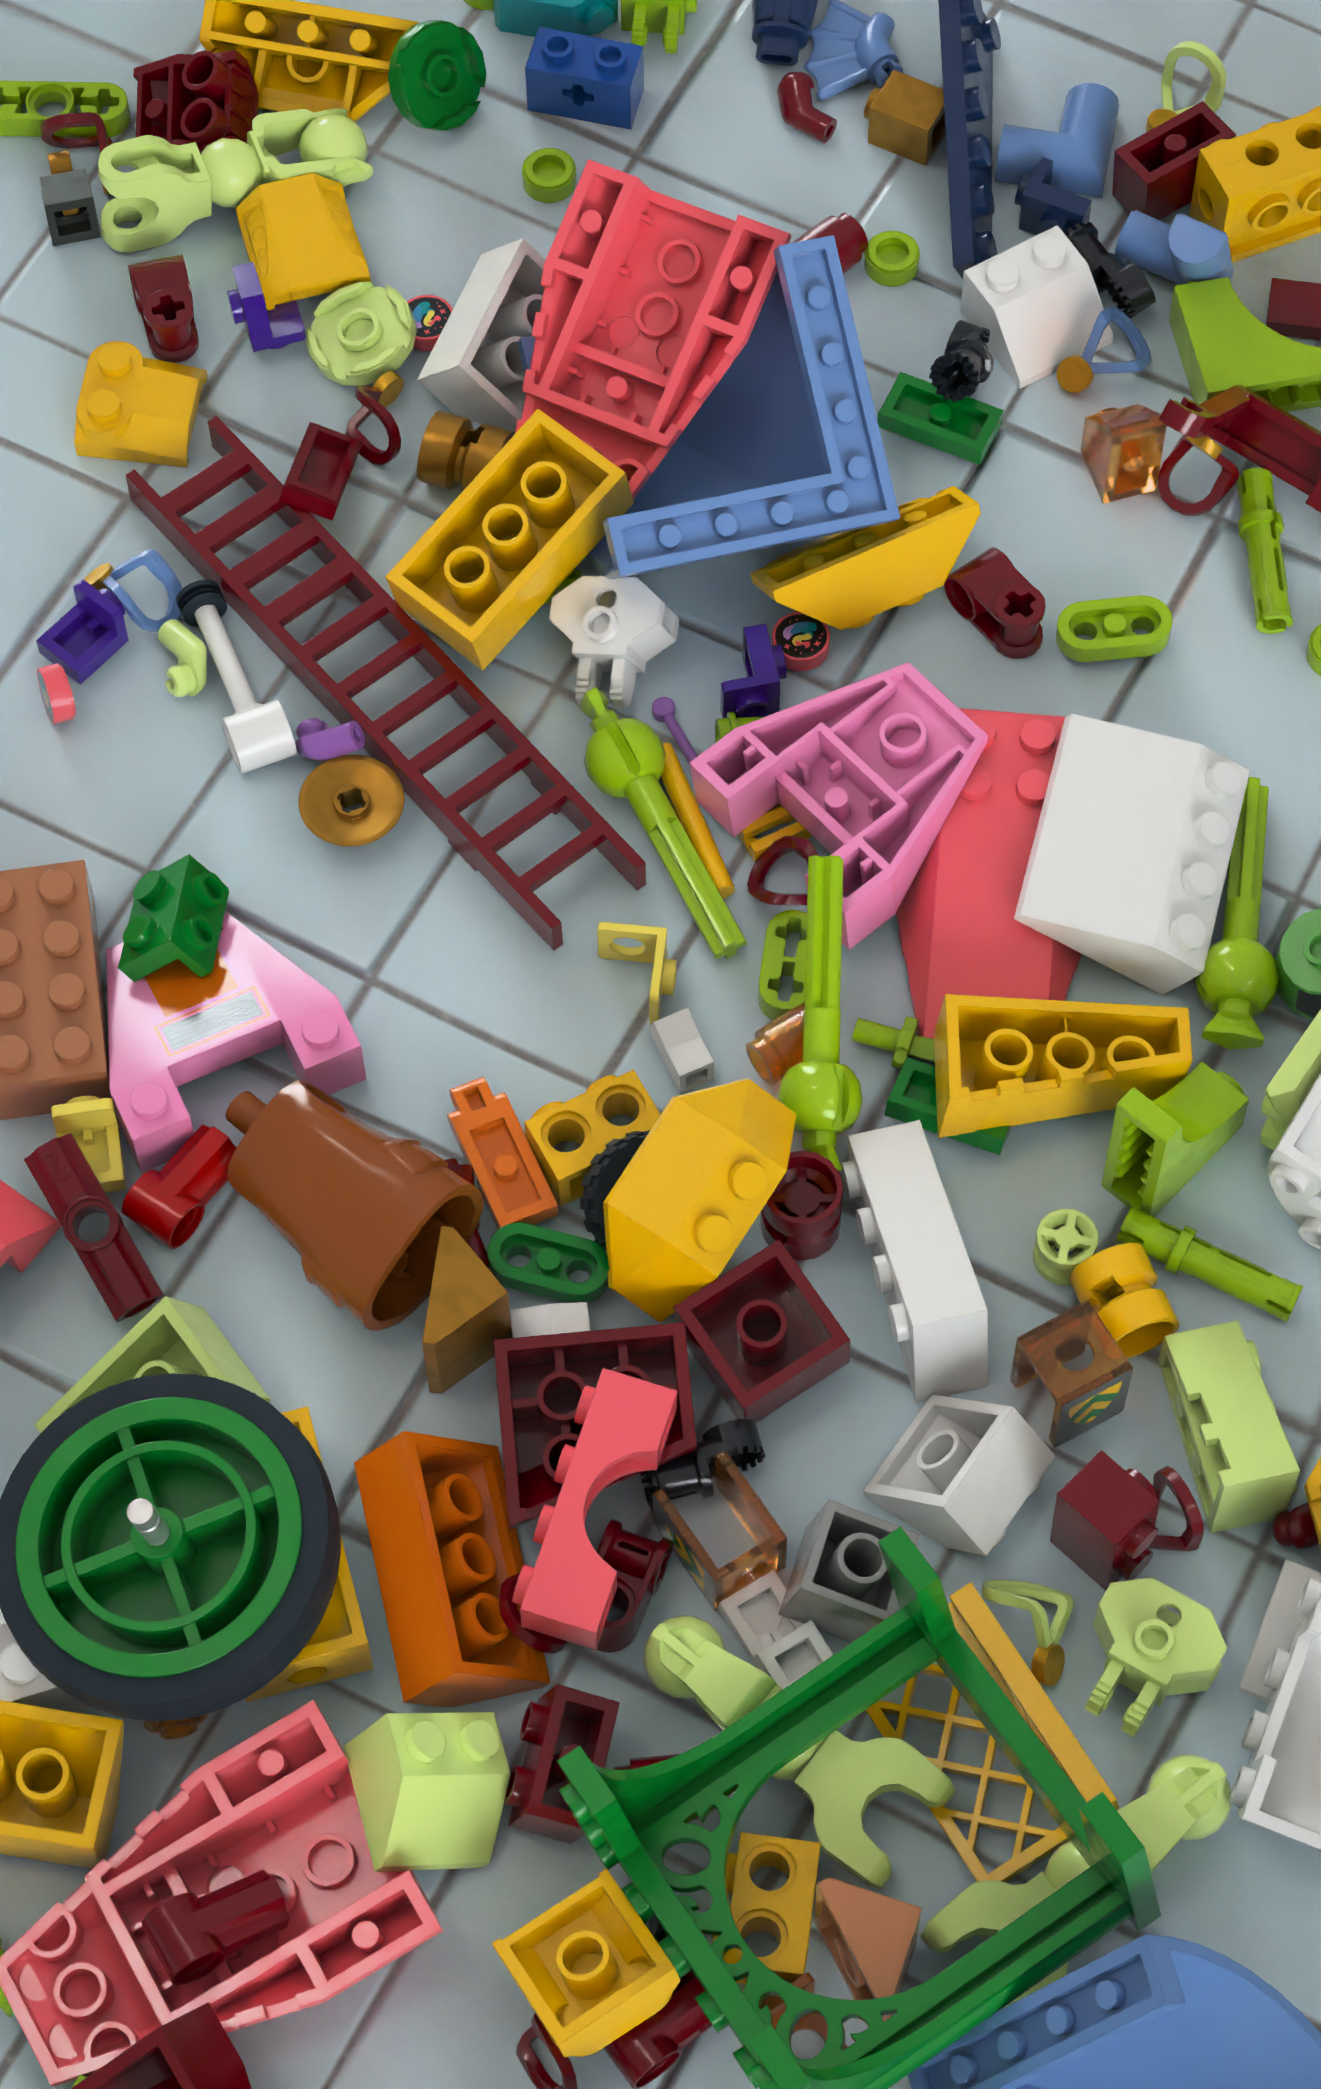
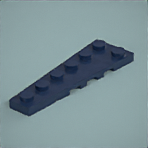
M938 0L953 267L963 279L965 270L997 255V247L992 234V215L995 211L992 194L993 51L1000 49L1001 39L995 19L986 17L981 0Z

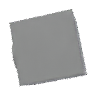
M828 1499L806 1527L778 1615L804 1624L812 1620L818 1630L851 1643L897 1611L899 1602L878 1541L900 1526ZM901 1527L914 1545L917 1546L920 1534Z

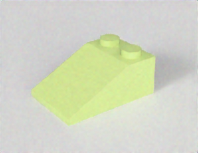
M165 1296L34 1425L42 1433L51 1422L86 1397L109 1386L149 1375L175 1373L207 1376L236 1384L255 1393L267 1402L271 1399L203 1307Z

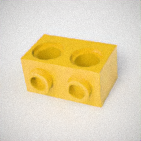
M633 1069L618 1077L615 1075L602 1077L592 1083L585 1093L564 1103L554 1101L542 1106L532 1115L531 1119L524 1121L525 1136L556 1201L562 1207L583 1196L584 1186H581L584 1174H588L592 1166L590 1164L591 1160L596 1154H601L607 1148L605 1146L613 1139L626 1137V1133L651 1130L661 1114ZM616 1115H628L635 1119L632 1123L624 1126H617L608 1122L611 1117ZM562 1141H573L581 1145L572 1152H560L553 1148Z
M740 1832L738 1854L728 1853L726 1884L728 1894H732L730 1908L733 1919L743 1939L749 1934L759 1931L769 1933L776 1938L779 1943L777 1950L771 1955L757 1958L783 1980L789 1979L793 1983L804 1975L806 1970L821 1843ZM775 1867L781 1870L788 1880L781 1888L766 1891L757 1887L751 1880V1876L760 1868ZM713 1935V1941H714L719 1935ZM737 1948L728 1950L724 1956V1961L728 1964L739 1962L742 1958V1951ZM748 1976L735 1982L746 1985Z

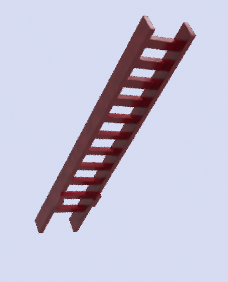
M217 415L207 422L212 447L222 458L171 492L160 497L135 469L125 475L131 501L204 579L213 580L218 583L226 602L340 724L356 721L360 725L365 737L364 749L369 755L385 763L396 773L402 783L404 792L448 838V843L475 872L478 870L553 951L563 945L561 921L533 892L596 847L637 891L646 885V864L635 850L310 512L279 501L284 485ZM241 477L256 492V494L197 533H194L181 519L182 516ZM275 513L291 528L230 570L215 555L216 552ZM309 549L325 564V566L266 606H263L249 591V589ZM345 585L362 604L300 645L284 626ZM378 620L399 642L336 684L320 667L317 661ZM413 656L434 680L372 722L351 698ZM449 694L465 710L470 718L408 760L386 736ZM486 732L507 756L450 796L444 798L423 774L477 736ZM522 770L531 779V785L542 796L484 837H481L459 813ZM561 811L581 833L518 877L496 852L549 814L553 813L556 815Z

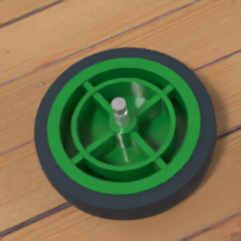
M175 1373L149 1375L109 1386L86 1397L51 1422L33 1441L10 1475L0 1498V1609L13 1637L33 1666L50 1682L77 1700L115 1716L147 1721L182 1720L226 1708L250 1696L279 1675L305 1647L325 1614L338 1575L341 1554L339 1515L331 1484L320 1458L299 1429L274 1406L253 1392L217 1378Z

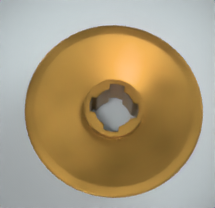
M343 755L323 762L307 776L300 789L298 806L303 822L317 837L331 844L354 847L366 845L380 839L396 825L403 812L405 794L399 777L385 763L364 755ZM355 803L362 804V808L359 807L356 810H351L350 813L343 811V807L346 808L355 805Z

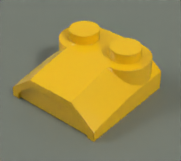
M111 341L98 346L89 356L76 408L74 444L77 456L187 467L190 440L203 383L207 382V370L142 357V354L135 346L123 341Z
M607 1868L598 1873V1878L502 1940L499 1938L491 1943L547 2030L551 2040L564 2057L588 2056L609 2045L660 2011L668 2003L674 1989L681 1981L675 1967Z

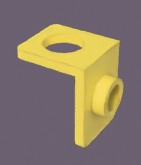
M611 922L598 923V956L600 958L654 963L649 995V1023L652 1025L654 1021L660 1019L663 995L674 996L677 960L667 959V928ZM631 938L640 941L644 945L640 947H624L614 943L612 940Z

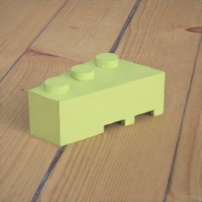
M1238 1320L1164 1336L1158 1362L1210 1534L1274 1520L1277 1514L1287 1511L1292 1494L1297 1492V1478L1300 1469L1277 1416L1274 1403L1269 1397L1262 1380L1260 1359L1254 1342L1252 1340L1246 1341Z

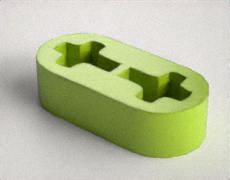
M785 910L780 912L769 921L766 929L759 977V1007L765 1016L779 1023H793L804 1017L807 913L803 911ZM789 932L800 933L796 957L785 956V940ZM782 975L793 977V993L790 996V1001L778 1000L777 992L781 989Z

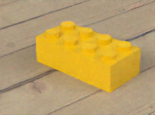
M537 409L385 576L396 603L406 613L484 671L606 535L603 522L607 518L624 515L634 504L626 473L547 414Z

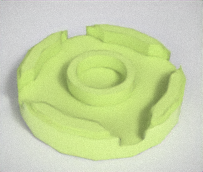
M357 282L337 289L320 302L314 311L316 318L312 322L311 329L309 326L307 327L306 343L311 359L327 379L345 386H365L376 382L386 372L395 371L402 366L413 350L417 328L410 306L396 289L385 285L387 289L374 287L372 282Z

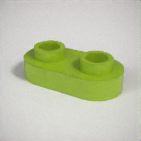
M1145 595L1079 601L1067 606L1059 615L1056 643L1065 656L1078 662L1151 656L1162 651L1168 644L1173 623L1172 614L1162 601ZM1136 629H1144L1148 631L1150 634L1138 635L1133 631ZM1084 634L1092 637L1093 640H1083L1076 636Z

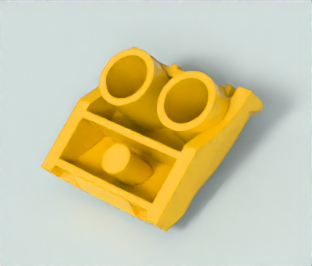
M315 173L304 174L261 184L236 207L238 225L249 262H254L267 311L275 309V305L334 292L339 288L357 282H371L366 259L352 223L342 183Z

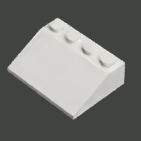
M1071 713L1064 720L1014 919L1161 995L1204 973L1205 960L1210 947L1250 770L1200 743Z

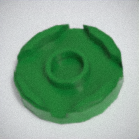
M428 20L413 25L399 38L390 56L388 81L392 100L405 119L418 128L446 131L462 126L475 114L481 102L476 100L479 96L480 87H485L487 72L483 52L470 32L463 27H457L452 22Z

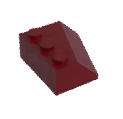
M685 1322L493 1340L509 1530L538 1518L545 1504L556 1506L563 1485L554 1482L557 1464L565 1444L576 1447L583 1425L574 1422L577 1406L586 1385L596 1388L602 1368L677 1390L676 1414L659 1465L697 1449ZM645 1471L634 1472L616 1479L615 1481L611 1482L604 1489L613 1486L617 1483H620L624 1480H627L640 1473H643Z

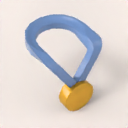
M1111 307L1101 311L1097 317L1083 355H1072L1059 364L1056 371L1057 380L1064 390L1078 393L1089 387L1093 382L1094 374L1142 371L1150 364L1151 353L1144 337L1133 321L1123 311ZM1109 323H1114L1130 340L1136 353V359L1125 362L1091 363L1105 328Z
M145 550L116 568H113L110 563H105L94 569L84 578L86 582L98 591L101 588L111 591L122 603L131 620L143 630L158 632L166 621L170 619L179 621L182 616L176 603V598L182 590V585L176 574L157 551ZM139 566H146L163 583L167 590L169 604L165 616L160 620L148 618L116 580Z

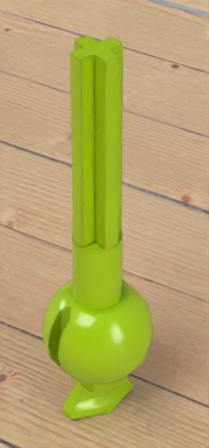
M595 687L585 692L579 706L582 712L592 719L589 725L594 732L587 742L584 758L588 777L602 793L613 798H627L715 959L717 960L723 956L729 958L737 954V949L746 945L747 941L658 782L664 770L666 757L662 740L648 724L636 718L619 719L616 711L607 709L609 699L606 693Z
M1249 777L1227 868L1222 940L1215 942L1209 948L1205 960L1204 973L1195 977L1199 998L1205 1007L1215 1014L1214 1018L1204 1028L1201 1038L1229 1050L1262 1047L1264 1036L1252 1017L1260 1015L1272 1003L1279 984L1277 962L1270 951L1258 942L1269 787L1261 786L1260 779L1256 777Z
M814 855L808 857L803 1062L788 1069L781 1080L778 1101L797 1114L794 1131L802 1133V1148L804 1151L820 1154L830 1160L840 1172L842 1167L835 1151L837 1134H841L853 1127L860 1115L863 1096L860 1081L854 1071L848 1066L840 1064L843 859L840 856L834 855L825 857Z

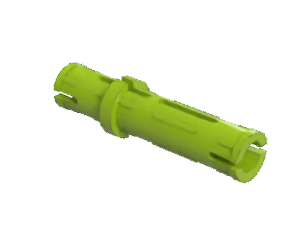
M1251 468L1242 472L1243 476L1239 475L1236 481L1241 506V518L1237 524L1238 534L1245 541L1256 628L1262 633L1276 634L1285 631L1286 626L1291 627L1293 625L1280 535L1284 531V522L1281 513L1277 512L1275 506L1273 475L1271 471L1264 468Z
M1135 1206L1130 1208L1120 1228L1122 1231L1118 1233L1116 1242L1120 1244H1141L1147 1255L1166 1264V1271L1177 1275L1178 1271L1195 1277L1248 1304L1267 1311V1313L1280 1318L1284 1322L1288 1321L1304 1287L1196 1237L1197 1230L1185 1225L1182 1230L1139 1210Z

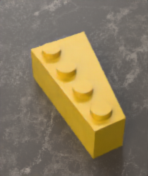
M945 994L934 1031L938 1138L972 1133L976 1130L1021 1125L1116 1109L1117 1103L1133 1087L1151 1101L1159 1098L1186 1077L1192 1063L1189 1009L1184 1007Z

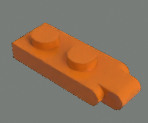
M484 1076L450 1089V1097L456 1111L447 1114L450 1127L467 1164L473 1167L474 1179L497 1229L499 1230L505 1225L519 1222L535 1225L558 1216V1204L505 1092L493 1096Z

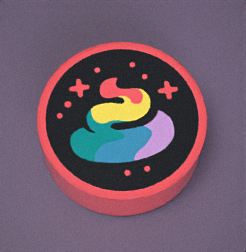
M421 295L407 302L413 312L417 328L413 349L432 351L453 309L446 300L438 296Z
M794 612L785 615L776 623L772 633V645L781 644L787 669L808 671L820 666L827 658L830 646V632L826 623L803 613Z
M55 663L37 668V679L41 697L51 723L54 725L74 719L76 715L74 698L62 665Z

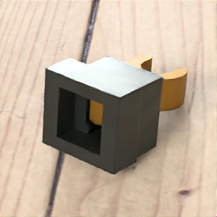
M69 150L47 154L51 175L40 177L52 245L57 246L101 237L86 169L73 171Z

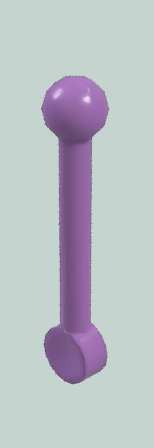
M659 697L652 703L653 717L659 722H665L686 760L690 763L698 756L674 717V701L668 697Z

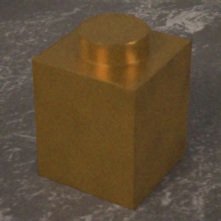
M893 70L882 89L875 87L866 102L864 118L869 119L868 143L926 166L946 134L943 89Z

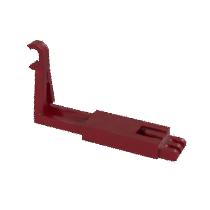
M1235 385L1201 404L1186 397H1183L1181 403L1169 399L1159 417V420L1165 425L1191 438L1208 436L1309 495L1305 503L1321 512V432L1242 385Z

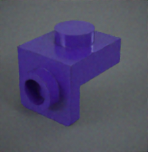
M254 262L232 267L237 289L227 291L228 301L234 323H245L253 352L269 348L279 349L290 343L306 339L305 327L296 300L275 305V309L267 311Z
M81 579L73 586L77 604L36 640L39 653L53 664L58 663L62 665L65 673L80 685L129 641L124 620L125 609L122 603L109 590L101 588L98 591L84 579Z
M766 624L743 627V662L747 677L721 683L720 710L722 718H726L728 712H734L736 718L764 717L780 711V679H786L787 677L781 644L771 646Z

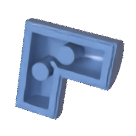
M1096 83L1075 85L1068 91L1059 132L1004 124L997 157L995 181L1019 185L1025 173L1033 175L1041 158L1045 157L1053 160L1051 186L1070 193L1102 198L1119 111V100L1116 94L1106 86Z
M1137 210L1135 212L1131 211L1122 228L1115 248V254L1120 259L1126 262L1130 260L1137 267L1177 285L1187 284L1190 281L1200 282L1229 277L1230 280L1234 273L1227 234L1182 213L1177 214L1172 224L1168 225Z

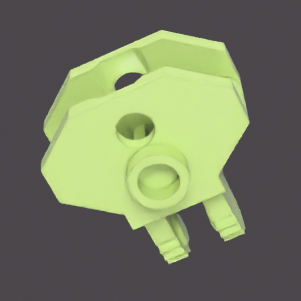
M1153 1577L1111 1582L1098 1604L1093 1624L1107 1659L1103 1674L1084 1709L1099 1716L1102 1711L1107 1709L1115 1694L1114 1690L1120 1683L1139 1694L1136 1701L1130 1704L1122 1719L1123 1725L1121 1730L1134 1737L1142 1727L1154 1704L1161 1706L1166 1696L1208 1691L1221 1668L1220 1661L1227 1650L1211 1610ZM1166 1607H1172V1608H1174L1175 1610L1178 1611L1179 1615L1176 1614L1175 1612L1169 1610V1609L1166 1608Z

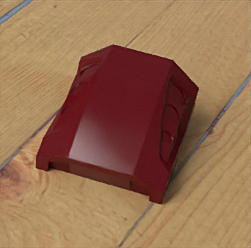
M204 50L194 55L176 54L134 68L133 78L138 81L136 137L144 135L157 136L175 145L196 142L200 154L207 145L221 138L239 139L247 143V132L252 131V120L258 115L259 93L248 60L238 51L231 50L214 54L211 51Z

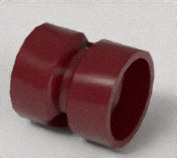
M802 1150L791 1152L787 1172L761 1210L760 1225L763 1238L768 1245L780 1239L794 1260L803 1261L817 1258L829 1251L838 1239L841 1225L843 1184L840 1172L830 1160L814 1152Z

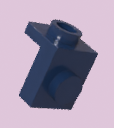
M1042 157L1033 175L1029 173L1023 175L1015 195V204L1021 206L1019 229L1038 235L1058 225L1067 236L1069 235L1067 232L1068 228L1071 227L1074 231L1075 224L1079 223L1081 225L1082 222L1085 224L1089 222L1092 200L1051 186L1053 160Z

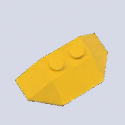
M205 0L199 41L207 51H211L214 54L236 50L248 60L259 93L258 109L275 112L307 109L311 112L341 108L347 109V117L357 122L391 93L388 81L390 56L399 38L413 25L418 24V22L294 0Z
M951 486L938 491L932 497L918 498L899 505L900 519L896 521L824 536L789 551L770 561L765 567L751 572L752 582L775 602L837 629L862 627L870 623L875 615L895 606L915 604L924 598L925 593L944 585L981 514L979 503L955 486Z
M741 1079L729 1084L672 1097L603 1202L605 1240L610 1270H607L608 1287L661 1323L674 1313L673 1306L718 1278L787 1172L797 1114L750 1079Z

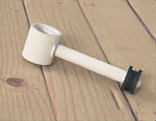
M207 579L188 584L178 593L176 603L184 622L192 627H200L236 711L234 715L222 718L221 721L230 752L240 774L297 755L292 731L280 702L274 700L260 704L255 699L221 620V617L227 610V603L217 582Z

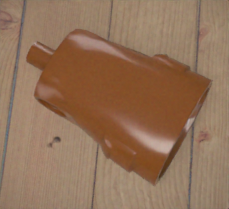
M297 1079L281 1089L267 1105L250 1091H245L236 1096L226 1110V1120L244 1134L229 1163L227 1180L240 1195L253 1204L298 1252L301 1256V1265L307 1281L310 1284L316 1285L337 1307L346 1308L367 1329L379 1331L400 1323L430 1296L441 1226L454 1227L466 1243H468L473 1235L484 1205L479 1188L448 1169L447 1161L423 1147L419 1141L409 1138H394L364 1124L340 1103L314 1085Z

